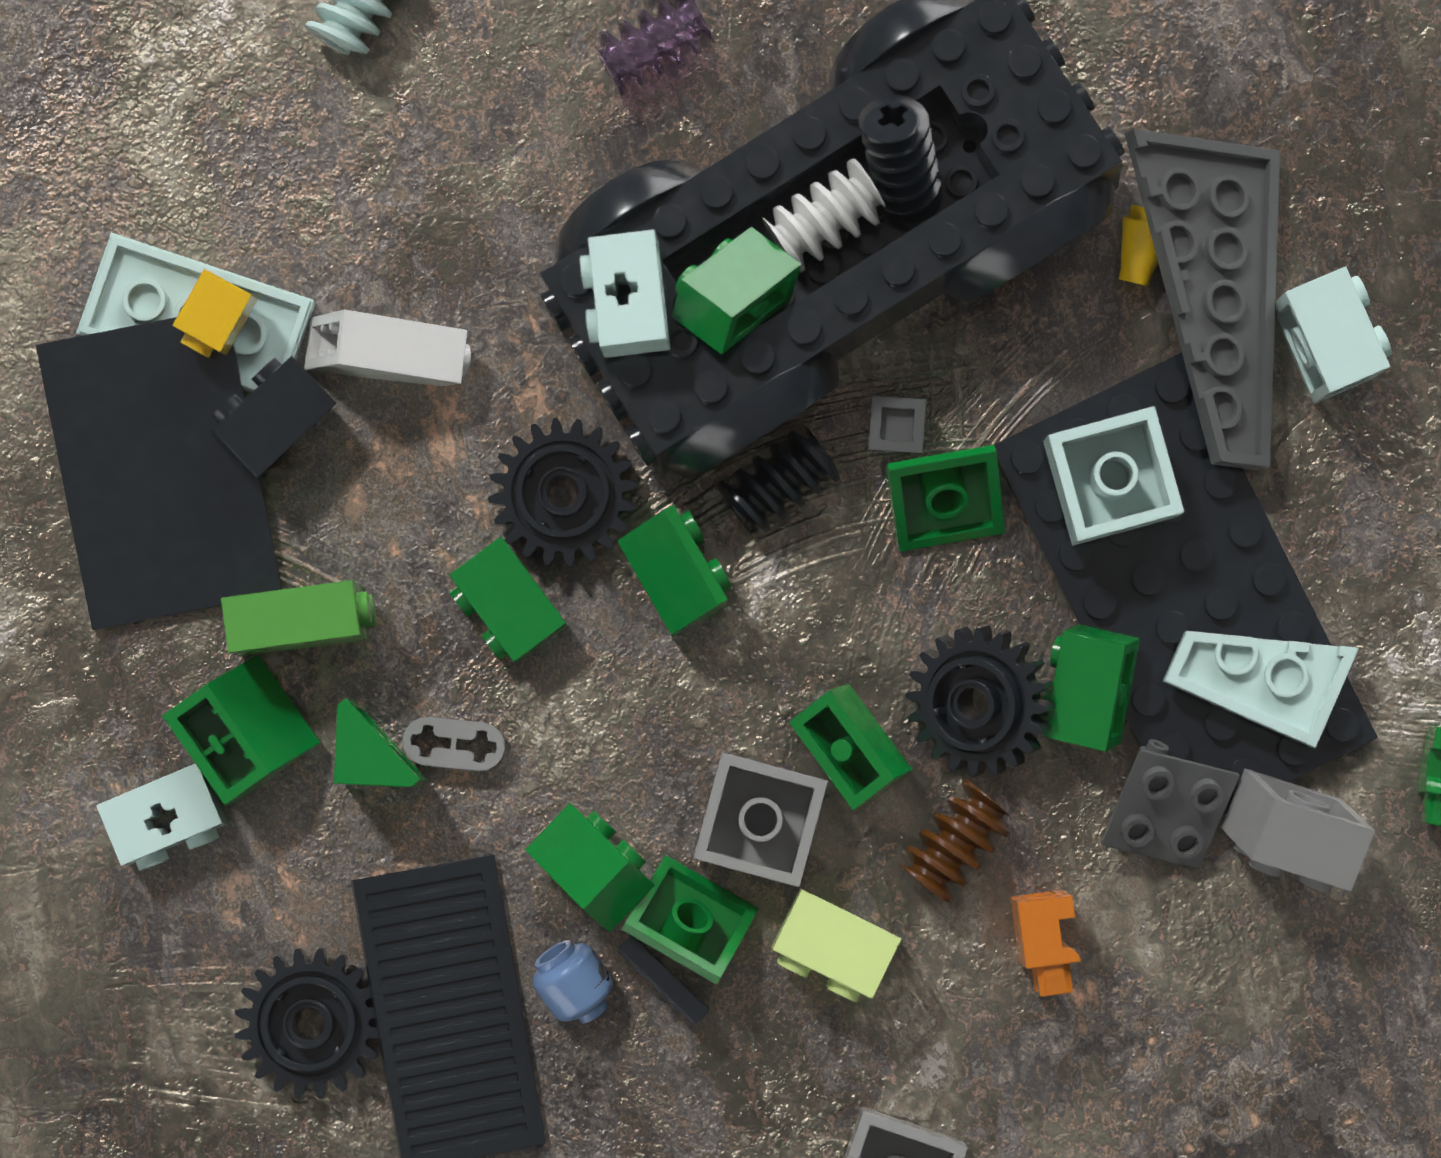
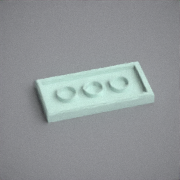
M111 232L76 334L88 335L177 317L205 268L258 298L234 342L243 390L252 393L258 386L251 379L274 357L281 364L291 356L295 360L297 359L316 302L313 299Z

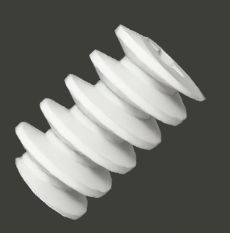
M851 159L847 162L849 179L837 170L829 173L828 179L831 191L819 182L811 184L812 203L800 194L792 196L794 214H791L781 205L773 208L775 226L762 217L776 245L801 263L799 271L801 273L806 270L803 259L804 252H809L817 260L821 261L824 259L821 245L823 240H827L834 247L840 249L843 247L839 231L842 228H845L857 238L861 235L858 218L861 216L874 226L880 223L876 207L880 204L885 207L884 201L874 183L856 159Z

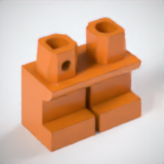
M1065 890L1011 896L1010 904L1018 961L1026 969L1031 968L1034 991L1038 992L1040 997L1073 992L1069 963L1081 962L1074 949L1062 942L1059 925L1060 919L1075 918L1073 896Z

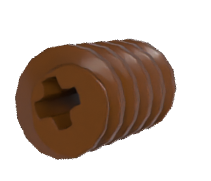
M967 779L961 785L968 800L965 801L954 796H950L947 800L954 813V817L952 818L939 812L936 813L933 819L940 833L937 834L922 829L919 832V836L926 849L921 850L913 846H907L905 852L912 866L908 867L897 863L935 897L951 903L953 897L946 883L950 881L963 887L968 883L960 867L965 865L976 870L981 868L982 865L974 852L975 849L978 848L992 854L996 850L988 834L994 832L1005 837L1010 834L1002 819L1005 815L1009 816V814Z

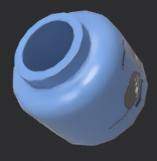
M565 940L549 948L536 960L535 967L537 971L533 976V988L557 1020L567 1022L579 1019L582 1024H585L600 1016L607 1009L608 1003L605 999L613 988V978L592 947L585 943L572 944L570 940Z

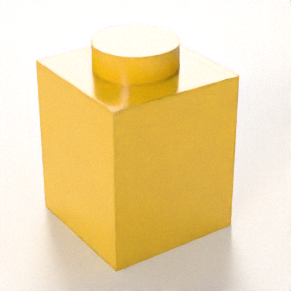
M204 268L172 326L185 332L180 342L209 358L215 349L227 355L258 298Z

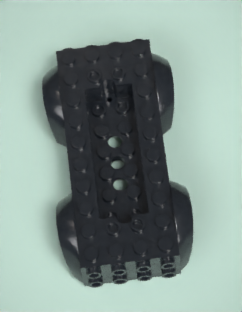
M898 0L869 19L850 37L837 55L830 71L828 93L705 170L691 163L676 159L653 161L632 168L611 179L589 195L571 213L560 230L557 239L554 265L540 273L547 289L539 293L559 330L564 332L571 328L574 332V335L569 337L568 341L587 374L591 377L599 372L603 380L597 383V386L617 421L619 422L628 417L632 423L625 430L647 467L656 461L664 474L671 471L688 478L704 472L775 429L838 386L839 380L837 360L945 292L967 303L980 298L1070 243L1113 213L1114 191L1119 187L1121 168L1123 167V161L1120 156L1125 154L1124 148L1114 131L1109 126L1101 129L1090 112L1095 109V106L1083 85L1078 81L1071 85L1061 70V67L1065 65V61L1055 43L1049 37L1041 40L1031 25L1035 21V16L1026 0ZM893 95L913 98L923 105L929 115L942 184L938 199L928 209L912 215L890 214L887 218L879 220L880 223L876 226L861 216L858 218L861 232L859 237L856 238L849 232L847 241L840 249L826 248L822 245L824 259L821 261L817 260L809 252H804L803 259L806 270L798 274L791 301L722 355L671 317L678 294L675 292V285L679 277L691 265L698 267L708 260L724 240L731 239L733 241L752 227L776 245L762 217L775 226L773 208L778 205L794 214L792 196L795 194L802 195L812 203L810 185L814 182H819L831 191L828 179L829 173L837 170L849 179L847 162L851 159H856L872 180L865 156V147L862 143V133L859 129V115L865 106L873 100ZM655 230L659 242L671 350L605 358L599 342L590 343L586 310L595 309L593 288L584 289L580 256L590 255L588 238ZM629 284L619 285V295L615 297L619 305L629 304V294L632 291Z

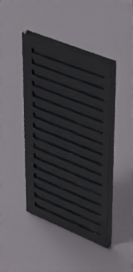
M485 853L482 857L351 880L399 1157L478 1158L532 1146L542 1147L546 1144L494 854Z

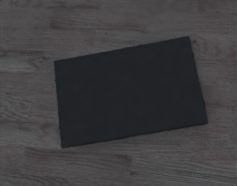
M177 317L88 335L77 334L73 338L36 345L92 630L128 623L136 625L143 620L222 605L221 598L283 590L261 476L254 480L211 434L212 429L218 425L212 415L234 394L242 401L245 399L235 345L233 343L227 355L214 349L208 358L180 342L185 332L172 326Z

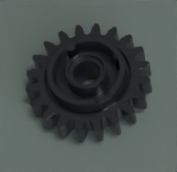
M553 418L550 435H544L540 427L534 423L531 425L533 437L531 443H526L522 438L514 435L512 441L518 450V454L513 457L506 453H499L497 456L501 463L508 468V471L505 474H490L489 479L498 486L504 487V491L488 497V501L492 505L506 507V510L494 519V523L496 526L514 525V528L507 535L506 541L509 545H512L523 538L526 539L527 543L524 547L523 556L527 559L531 558L541 548L544 549L543 559L547 567H551L557 553H563L567 566L573 568L577 551H582L585 557L593 563L596 561L594 544L600 543L603 547L612 551L615 547L611 537L608 535L609 531L615 530L620 533H627L629 531L627 525L618 518L619 514L634 513L637 510L636 505L623 499L624 494L638 489L637 482L621 480V475L627 473L633 467L631 460L613 461L621 445L618 441H615L604 448L600 447L599 445L603 438V429L600 427L596 428L588 438L583 437L582 421L576 419L573 423L570 433H564L559 419ZM560 479L573 481L579 489L576 501L564 508L554 506L548 498L551 485Z
M990 625L977 627L974 635L968 626L957 629L954 632V639L949 635L935 639L938 651L929 649L920 653L919 656L928 669L919 668L910 671L909 676L915 682L921 684V689L911 691L905 695L906 699L920 704V710L910 714L908 721L925 723V729L919 733L916 740L918 742L930 739L936 741L930 756L933 760L950 753L949 770L952 772L963 768L967 762L971 777L983 774L986 767L992 776L1006 771V763L1012 768L1025 763L1022 751L1031 754L1041 748L1039 741L1033 734H1044L1052 728L1048 722L1039 716L1041 713L1056 708L1055 703L1044 700L1040 696L1042 691L1054 685L1053 681L1037 680L1035 677L1036 672L1043 667L1045 662L1043 659L1029 663L1025 661V656L1030 648L1028 642L1010 648L1012 635L1009 630L999 632L992 639ZM975 688L981 690L987 697L988 709L985 714L978 711L974 706L972 696Z
M298 948L294 951L293 966H290L281 955L273 957V965L276 970L275 975L262 968L254 972L257 980L262 985L260 990L254 987H244L241 993L251 1000L253 1005L252 1008L245 1007L235 1010L234 1015L249 1021V1027L235 1033V1038L252 1041L253 1046L241 1057L243 1061L252 1060L257 1057L262 1060V1064L258 1067L255 1074L257 1079L268 1075L271 1071L276 1073L273 1091L279 1092L290 1080L294 1082L295 1098L301 1099L304 1096L308 1084H313L319 1099L324 1098L328 1091V1080H332L340 1091H344L348 1088V1080L345 1075L347 1070L360 1078L367 1074L363 1064L359 1061L360 1056L368 1059L378 1058L380 1053L368 1043L369 1038H378L377 1027L371 1024V1019L375 1018L373 1006L368 1004V999L371 998L370 988L368 986L362 989L359 986V982L365 975L366 969L362 967L354 970L349 975L346 974L347 955H340L331 966L327 964L326 948H318L312 963L308 962L303 948ZM304 1008H314L324 1018V1030L317 1038L304 1036L297 1027V1017Z

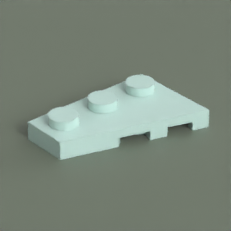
M1185 631L1163 682L1308 747L1316 748L1359 648Z

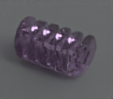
M656 0V18L646 9L640 8L636 12L638 28H635L624 18L618 20V39L605 28L599 31L600 48L598 49L596 46L594 48L611 82L621 96L627 94L625 77L630 76L640 86L646 84L645 66L648 65L661 76L665 74L662 57L667 55L680 66L683 64L682 46L686 45L698 56L702 54L701 36L705 35L715 43L694 0H675V8L666 0Z

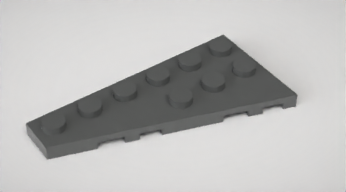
M1132 129L1125 133L1211 464L1253 470L1269 468L1271 459L1280 150Z

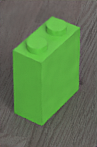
M353 580L221 598L228 653L239 657L370 640L368 627L377 626L373 595H368L367 591L363 592V587Z

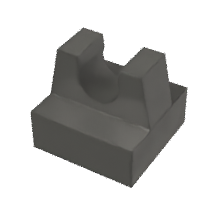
M872 396L868 452L922 455L926 399Z

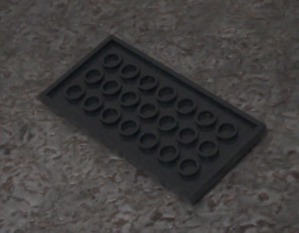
M1182 352L995 444L998 466L1076 623L1140 638L1125 718L1138 747L1147 746L1150 739L1158 740L1169 747L1168 756L1239 773L1240 776L1223 814L1228 812L1244 768L1290 782L1378 738L1348 677L1344 681L1316 748L1308 747L1163 682L1185 631L1332 646L1243 468L1211 464ZM1155 406L1184 513L1173 519L1072 546L1043 441L1050 434Z

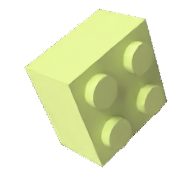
M800 888L771 947L772 950L780 953L777 964L805 978L808 977L811 969L829 977L826 984L827 989L857 1003L860 994L871 999L873 998L901 938Z

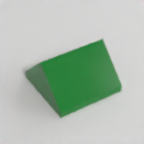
M995 444L887 463L884 473L899 552L1005 533Z
M345 698L337 705L334 784L421 788L428 782L427 778L357 701Z
M665 855L651 878L655 886L633 908L621 930L711 982L718 984L759 908Z

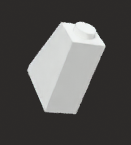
M340 310L310 317L304 369L312 372L443 387L461 384L462 376L467 373L470 365L471 349L466 344L467 330L351 310Z

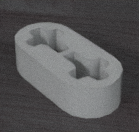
M423 717L411 722L405 729L402 738L403 749L407 756L415 763L424 766L487 771L498 766L504 759L506 752V740L502 732L495 726L484 722ZM425 726H433L435 736L451 738L450 749L433 748L430 757H423L422 748L413 745L414 735H422L425 731ZM479 731H486L488 741L496 743L497 749L495 753L486 754L484 762L478 763L475 762L476 756L474 752L458 750L459 739L473 741L477 739Z

